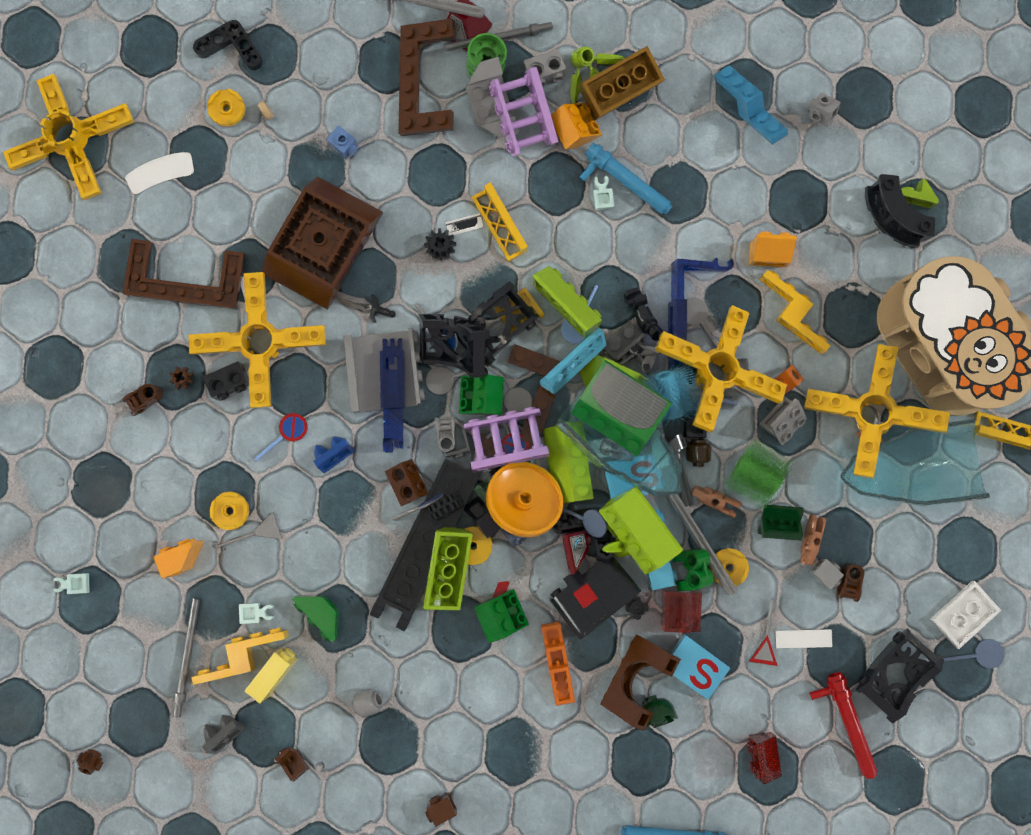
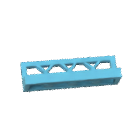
M598 328L586 337L539 381L541 386L555 395L607 346L603 330Z

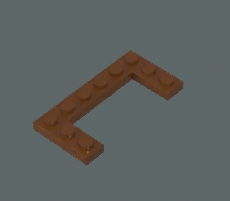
M452 18L401 26L398 134L401 136L453 131L454 112L452 110L419 113L420 44L455 40V21Z
M131 239L123 295L237 310L245 260L243 252L225 250L219 287L148 279L152 242Z
M514 344L508 359V363L543 377L561 362ZM539 384L531 407H536V409L540 408L541 416L536 417L539 436L542 433L556 394L554 395L543 388L541 384ZM526 419L521 434L524 436L523 441L529 442V449H532L534 445L529 421ZM480 432L484 455L491 458L494 457L496 453L493 438L485 439L487 435Z

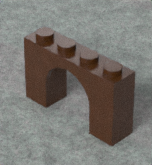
M636 634L625 657L621 661V665L613 676L612 682L604 694L600 705L632 727L645 731L653 712L635 700L632 693L634 677L642 668L652 666L672 677L681 659L650 640Z

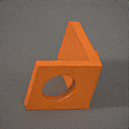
M793 364L774 378L787 384L785 394L804 380Z

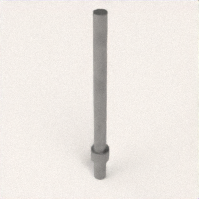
M552 22L543 24L533 23L529 24L528 27L494 33V35L500 37L501 40L528 34L533 36L538 35L539 32L552 30L553 25ZM473 38L444 44V50L447 52L466 48Z
M192 598L178 687L173 699L175 701L173 717H181L183 702L186 701L187 693H185L200 605V599Z

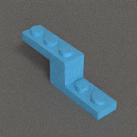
M729 65L714 74L715 81L737 99L739 116L773 145L788 135V129L765 110L763 93Z

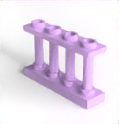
M537 67L526 70L524 77L499 84L497 78L490 82L489 91L495 99V111L500 116L502 122L500 124L501 131L506 135V147L512 157L519 155V148L541 141L546 146L559 142ZM524 85L529 87V97L505 103L502 92ZM529 104L534 105L536 111L534 116L511 122L508 111ZM534 123L540 124V134L519 141L516 140L515 129Z
M528 407L523 412L509 411L505 413V416L491 415L486 420L472 419L467 424H464L466 431H472L477 457L475 461L471 462L472 470L479 472L515 462L519 463L550 457L548 447L543 446L540 441L536 417L541 416L540 408ZM528 419L534 445L532 449L524 450L522 448L517 425L519 420ZM500 424H510L515 449L511 454L503 452L498 428ZM491 427L496 453L492 458L484 456L479 431L481 428Z

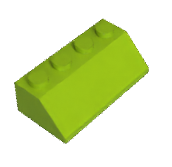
M548 266L532 276L533 286L584 339L601 325V314L596 309L592 310L587 305L589 303L582 295L578 296L574 292L576 290L570 282L566 283L561 278L563 277L556 268L552 269Z
M582 422L543 429L545 446L548 447L550 457H547L549 473L556 479L561 488L563 503L594 499Z
M637 486L611 498L599 510L605 521L645 574L661 568L683 551Z
M444 527L436 530L423 609L460 610L473 533L463 528Z

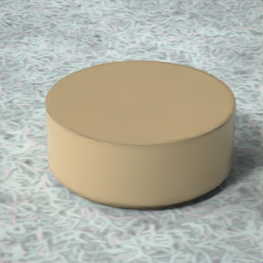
M264 100L258 103L260 111L267 120L275 117Z

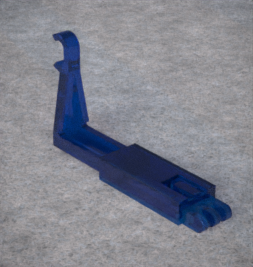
M717 257L712 262L676 259L671 263V302L668 303L669 334L687 341V299H684V271L727 272L734 265L732 258L727 261V267L719 266ZM668 356V370L675 371L677 366L681 369V361Z
M394 338L390 339V346H387V339H383V351H380L381 409H383V452L393 453V450L404 449L403 409H406L405 351L403 350L402 338H398V346H395ZM394 357H397V369H389V363L390 365H395Z

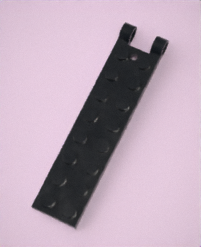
M447 459L444 460L425 501L442 493L444 494L443 497L448 494L457 492L464 506L436 522L431 520L426 510L427 506L420 509L370 612L371 616L379 619L385 605L392 606L403 612L396 628L404 632L406 631L427 587L435 532L444 527H456L480 475ZM396 598H400L401 602L397 603Z

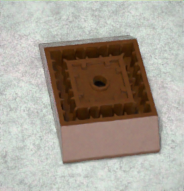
M316 177L304 187L269 247L262 272L265 273L266 277L328 310L383 212L320 177ZM318 234H322L325 237L322 243L315 242V237Z

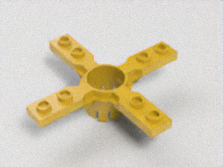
M55 74L36 80L49 113L46 116L49 121L46 118L41 120L40 125L43 126L41 127L43 136L3 151L9 169L14 171L48 157L49 153L55 151L59 155L66 157L83 200L102 194L90 161L87 159L83 149L87 145L88 138L95 135L102 136L134 123L129 106L124 103L80 120L77 117L70 116L68 104ZM73 124L75 130H72L70 135L73 141L68 138L64 141L56 142V135L59 129L64 125Z
M244 273L247 323L242 326L239 332L188 334L189 354L240 351L244 357L249 359L250 364L248 369L250 408L271 407L269 360L272 358L270 357L272 356L274 359L278 357L279 352L277 349L326 346V330L324 325L276 329L271 323L267 322L265 273ZM254 330H269L268 333L272 336L269 349L262 354L255 355L254 351H250L251 341L248 336L251 338L255 333Z
M733 305L729 308L717 349H711L706 353L701 351L699 346L663 331L655 350L697 369L695 376L697 378L694 379L697 386L704 385L700 387L703 389L693 426L710 433L714 430L724 398V389L736 385L780 404L783 401L787 384L757 371H747L740 367L735 353L740 345L749 312ZM709 363L716 364L719 367L725 365L722 370L725 375L729 374L725 377V381L718 380L712 375L709 370Z
M878 344L869 392L863 394L858 399L850 398L848 395L808 389L804 409L854 417L858 429L862 430L853 473L855 476L874 479L881 436L887 433L893 424L947 433L950 412L915 406H898L889 395L898 347ZM869 402L873 405H885L889 412L888 420L882 424L866 422L861 416L863 407L868 406Z

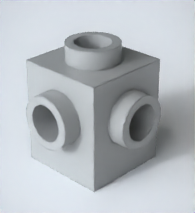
M820 93L808 105V109H810L808 118L828 127L837 116L841 102Z

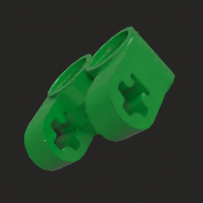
M702 548L683 550L673 558V562L683 561L685 568L689 570L686 579L676 581L677 591L699 590L710 587L713 584V574L707 568L710 563V555L707 550Z

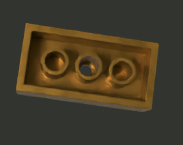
M648 46L582 82L578 88L595 120H598L661 84L665 79Z

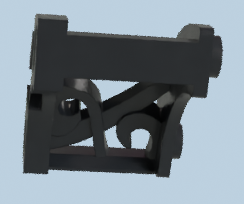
M881 174L872 186L865 187L866 205L875 220L874 223L884 234L886 233L893 238V241L908 247L918 248L920 242L934 236L935 218L921 214L906 201L901 191L899 176Z
M510 281L495 291L486 303L483 301L471 312L472 315L467 318L469 323L475 325V323L479 322L486 328V321L483 317L485 313L492 317L505 316L503 334L500 336H489V339H485V347L488 348V353L485 356V365L487 367L496 360L494 357L513 339L525 330L530 331L536 325L535 321L539 317L514 290L515 286ZM508 297L514 302L516 306L511 308V304ZM498 305L500 306L499 310L504 309L505 311L495 313L494 307ZM520 309L527 317V320L523 323H518L517 318L521 317V315H512L513 311ZM512 326L516 327L517 329L510 334ZM455 332L457 340L467 349L468 347L461 341L458 332ZM492 343H500L495 348Z
M419 314L420 359L423 364L453 366L475 378L488 375V370L485 368V339H489L487 328L478 322L475 325L471 324L469 319L454 316V319L444 318V314ZM426 328L428 329V331H429V333H430V335H431V337H429V338H427V339H426ZM443 329H447L448 334H446V335H441V334L445 333V331H444ZM455 332H458L461 341L468 347L459 354L445 341L453 336ZM435 341L436 344L432 345L429 350L435 349L437 353L426 352V342Z
M908 628L903 632L898 631L893 636L892 641L857 680L859 685L856 691L862 692L887 714L886 719L892 724L907 715L908 709L916 697L913 693L919 686L924 687L932 678L942 672L944 659L940 655L936 656L911 634ZM907 641L917 649L912 656H909L911 654L910 647H907L906 651L901 650V647ZM922 653L930 661L928 662L918 657ZM907 663L904 674L908 683L906 685L901 683L888 685L887 665ZM911 667L912 669H917L915 675H911ZM874 681H876L877 686L874 689H883V692L881 694L876 692L871 687ZM897 687L900 689V693L898 694V696L896 694V691L891 692L893 689Z

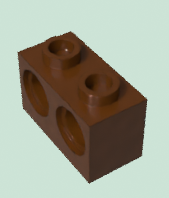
M412 459L401 462L385 471L400 506L409 504L428 494L425 483L422 481L417 466Z

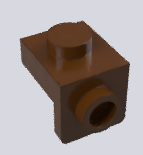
M285 748L274 759L275 763L282 766L290 781L293 782L309 769L297 749Z

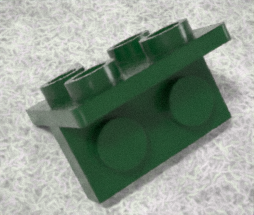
M765 505L757 530L758 534H761L762 538L802 541L804 536L801 524L804 513L803 507Z

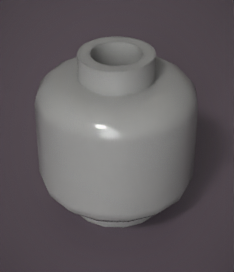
M367 689L356 693L352 702L353 711L362 718L377 714L383 704L381 694L374 689Z

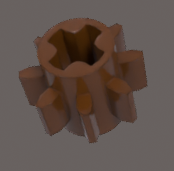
M185 366L182 370L176 367V371L169 373L172 375V380L169 382L172 384L176 383L175 388L178 390L181 389V386L188 390V385L190 383L194 384L192 376L195 374L192 372L187 373L189 368ZM180 376L185 377L184 380H180Z
M88 749L85 753L81 752L76 760L79 766L78 770L87 775H91L95 770L99 771L103 765L101 753L93 749Z

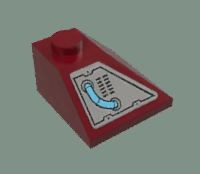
M457 0V1H456V2H461V3H465V4L475 5L474 3H472V2L469 1V0ZM449 12L447 19L452 18L455 21V40H450L451 42L474 38L479 34L487 33L492 27V23L485 15L482 18ZM468 47L462 48L466 52L468 51Z
M585 530L562 534L568 570L571 575L576 573L589 551L588 546L592 545L590 534H586Z

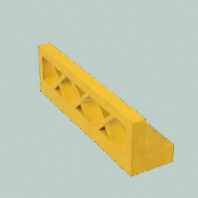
M491 182L484 185V190L471 198L506 260L510 262L528 252V246ZM487 195L490 200L488 207L480 205L477 199ZM489 211L498 214L497 223L489 221ZM498 227L507 229V239L498 237ZM507 244L516 245L519 251L509 256L506 251Z
M980 411L976 412L971 434L1031 450V425ZM981 417L987 418L991 426L979 425ZM1005 423L1009 431L999 430L997 425ZM1023 428L1028 436L1017 435L1015 431Z

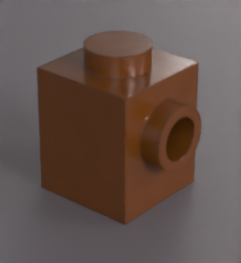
M448 792L441 797L439 795L432 797L429 800L425 813L429 822H433L435 827L455 817L458 809Z

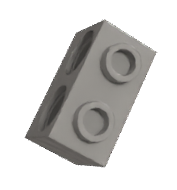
M559 48L523 60L524 72L530 68L537 67V70L541 73L539 77L542 87L551 81L558 82L566 76V67ZM556 65L558 69L553 70L550 66Z

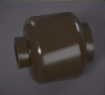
M691 439V442L687 443L686 460L693 463L694 467H704V463L711 461L712 446L707 442V439Z

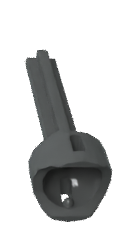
M684 433L676 435L675 438L665 436L667 453H670L681 500L685 507L694 505L680 452L683 448L687 447Z

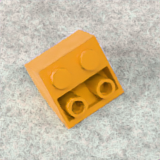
M586 103L563 104L551 114L555 131L565 150L576 149L602 135L599 125L591 115L590 108Z
M768 231L760 232L750 242L749 265L787 267L792 261L797 236L787 232L779 233V235L771 234Z
M195 538L186 539L178 542V547L169 546L159 550L160 554L153 557L161 579L173 577L191 570L203 546V541H195Z

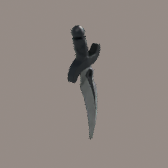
M340 291L336 295V298L353 309H360L364 313L369 312L373 323L377 322L375 320L376 313L391 318L396 316L395 311L379 306L378 299L374 294L371 295L373 303L366 301L365 298L350 296Z

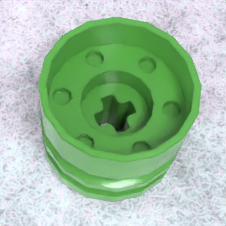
M483 33L475 36L470 41L466 69L470 77H472L480 62L495 57L499 58L501 69L504 73L507 49L500 37L490 33Z

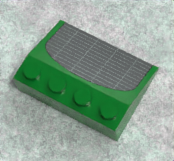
M604 360L577 401L571 414L638 457L672 405V402L607 360Z

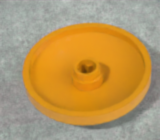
M515 462L503 466L493 475L486 491V504L493 520L508 533L519 537H536L548 532L559 520L563 510V495L558 482L547 470L533 463Z

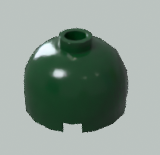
M656 695L645 698L646 702L642 706L653 712L645 730H649L648 726L650 725L657 728L673 722L674 719H678L676 710L669 700L657 698Z

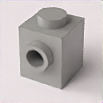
M821 558L809 571L827 589L838 587L842 582L841 578L844 576L840 572L841 568L835 562H830L824 558Z

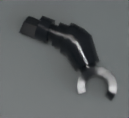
M638 287L626 291L624 299L629 309H636L634 314L637 325L653 341H658L663 330L658 326V322L649 307H645L648 304L646 294L642 295Z

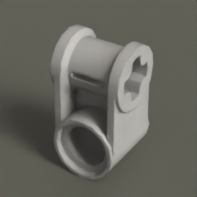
M451 416V418L446 419L435 417L439 449L443 453L453 452L456 448L455 417ZM444 440H451L452 446L449 449L442 448Z

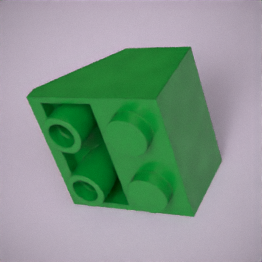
M489 374L482 375L479 378L461 376L459 414L502 415L504 377Z
M514 589L474 606L488 643L504 639L529 625Z

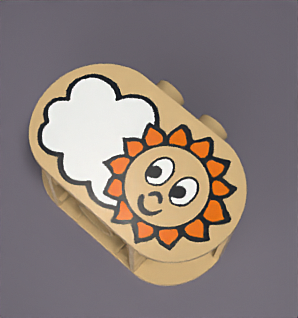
M942 257L929 262L904 277L884 294L877 310V325L882 337L888 346L898 347L896 358L924 401L934 410L950 412V416H963L975 413L981 409L1004 407L1018 401L1031 389V320L1022 311L1015 310L1008 299L1010 297V289L1002 279L994 278L991 272L983 265L965 257Z

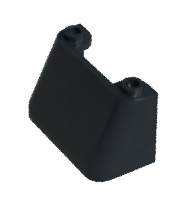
M597 556L595 565L582 574L608 612L607 615L596 623L592 622L568 586L562 590L557 588L550 594V602L579 640L591 633L641 592L639 586L615 557L609 562H602Z

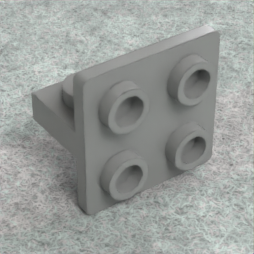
M784 396L783 401L777 404L760 422V426L776 437L780 445H783L792 438L793 433L798 428L804 425L807 417L799 400L795 398L791 401Z

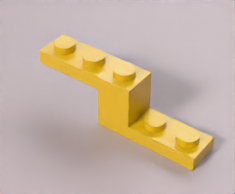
M767 270L759 280L789 302L776 321L818 353H825L831 346L827 343V339L812 332V328L809 325L800 323L814 305L810 302V298L795 291V287L792 284L785 283L779 279L780 276L776 272Z
M281 627L270 629L269 634L262 635V632L250 634V638L243 639V636L232 638L231 642L225 645L229 665L216 666L217 670L210 671L209 668L198 670V674L191 677L193 685L253 671L256 667L251 647L286 639L289 637L288 630H281Z

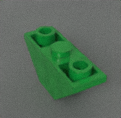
M298 595L292 599L295 602L294 607L299 612H304L308 616L307 621L313 627L317 626L321 630L320 634L326 641L330 640L333 642L338 638L339 609L327 596Z

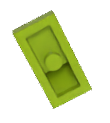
M925 178L917 183L916 191L912 187L901 188L903 196L909 204L932 209L939 202V199Z

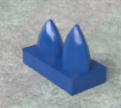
M333 436L331 449L328 450L321 445H315V460L313 462L325 474L354 453L355 450L346 439Z

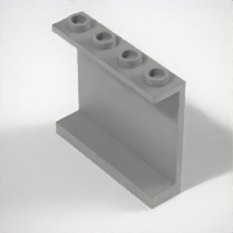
M408 328V331L368 336H343L351 412L361 413L422 405V400H425L424 389H420V382L423 381L422 371L418 370L417 364L421 362L420 352L416 351L415 344L419 343L417 332L414 333L413 328Z

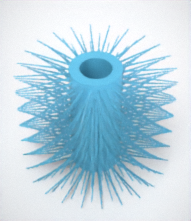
M670 369L660 373L656 371L658 374H654L651 376L653 378L649 379L653 382L648 381V385L647 382L642 383L672 402V405L661 421L665 418L666 420L673 419L675 422V419L681 418L685 413H692L687 411L697 410L691 409L698 407H691L697 405L692 403L698 401L691 399L693 396L689 397L688 394L692 392L688 391L695 390L693 392H698L699 390L696 391L694 388L696 386H691L696 383L686 385L691 383L687 382L689 380H685L690 377H686L688 375L684 376L681 370L675 372Z

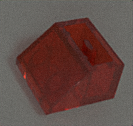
M663 590L661 630L677 633L701 632L702 592Z
M772 732L748 735L749 741L746 742L748 753L752 757V761L749 762L751 773L762 784H768L782 777L776 735Z

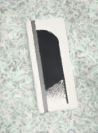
M480 213L445 223L447 230H449V235H457L484 227Z

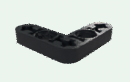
M237 20L228 21L197 39L193 44V49L198 57L207 58L233 43L249 69L257 70L262 66V59ZM233 27L237 29L240 36L236 37L232 30ZM221 35L223 36V41L215 43L214 38ZM243 41L249 43L246 49H240L239 44ZM202 45H203L204 48H205V51H203V52L201 51V48H200V46H202ZM248 54H252L256 61L255 63L251 62Z
M593 507L572 512L584 516V513L586 511L593 509L599 512L601 507ZM562 513L558 520L563 523L562 527L559 528L555 524L552 530L555 533L563 534L583 530L585 527L583 523L580 525L573 522L574 516ZM568 518H570L571 526H568ZM608 528L605 538L593 537L598 559L602 562H609L615 556V553H609V556H605L602 550V544L606 543L607 545L613 542Z

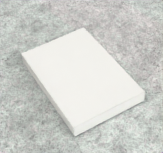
M971 581L932 616L930 620L956 649H960L1002 610L975 581Z

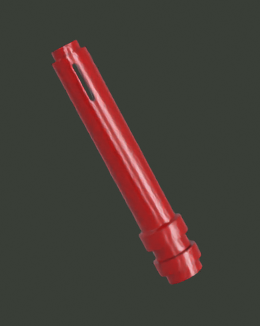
M842 672L832 673L827 676L828 687L809 692L811 699L814 700L832 695L833 701L837 703L862 776H865L866 779L875 778L878 771L851 699L850 687L846 685L848 683L846 676H843Z

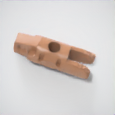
M695 485L691 492L693 496L699 498V502L735 518L736 512L725 507V504L728 503L738 508L742 504V502L707 486L704 489Z
M810 514L801 546V563L813 566L820 549L826 518L820 517L817 519L815 515Z

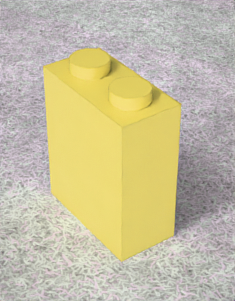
M281 648L274 652L244 692L258 703H262L270 697L297 662L296 654L289 648Z

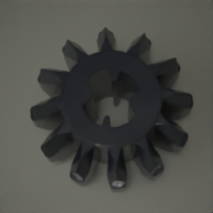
M438 228L437 234L432 230V237L426 236L428 242L424 243L425 248H428L426 253L428 255L432 254L433 260L437 256H439L440 261H443V256L449 259V253H455V249L452 247L457 246L456 242L453 241L454 235H449V230H445L442 233L441 228ZM441 242V244L443 243L444 246L440 248V246H438L437 243Z

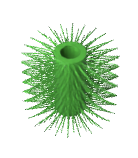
M748 447L745 454L743 452V455H740V459L733 469V474L730 476V479L733 480L732 482L735 483L732 487L736 488L737 486L740 488L744 486L743 491L746 490L747 494L751 495L750 498L754 497V501L757 498L759 502L762 499L763 502L767 503L766 500L772 499L771 495L773 496L774 494L775 496L776 492L778 494L777 490L782 488L780 486L784 483L783 478L785 477L787 467L783 462H780L778 457L774 459V457L770 456L771 453H765L767 450L763 452L760 450L761 447Z

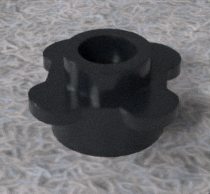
M636 596L630 604L626 605L625 609L633 614L634 619L639 620L641 615L648 611L649 606L644 604L639 596Z

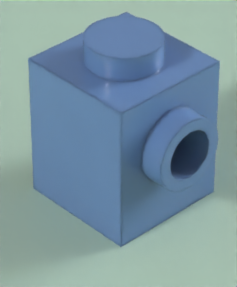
M339 125L327 137L329 145L345 159L353 156L358 149L356 139Z

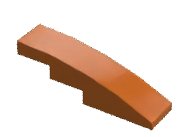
M560 621L542 624L541 629L556 706L574 703L575 698Z

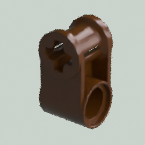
M144 384L124 396L122 400L131 409V415L136 416L161 400L163 391L159 386ZM150 389H153L154 391L152 397H149L148 395Z
M847 563L841 569V573L844 576L841 578L842 582L837 587V598L842 599L844 597L858 602L862 593L864 569L857 564ZM852 568L856 569V574L854 577H850L849 572Z

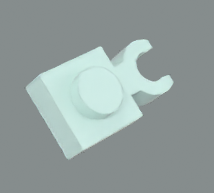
M607 176L604 177L603 184L598 182L597 177L594 179V186L598 189L593 190L595 211L614 209L612 188H606L609 182Z
M89 573L67 574V580L64 577L53 579V581L61 583L60 588L53 589L54 592H62L67 589V594L90 593Z
M260 603L239 604L240 624L260 623L261 617L265 620L273 619L274 615L269 616L266 611L267 609L274 608V605L269 604L260 608Z

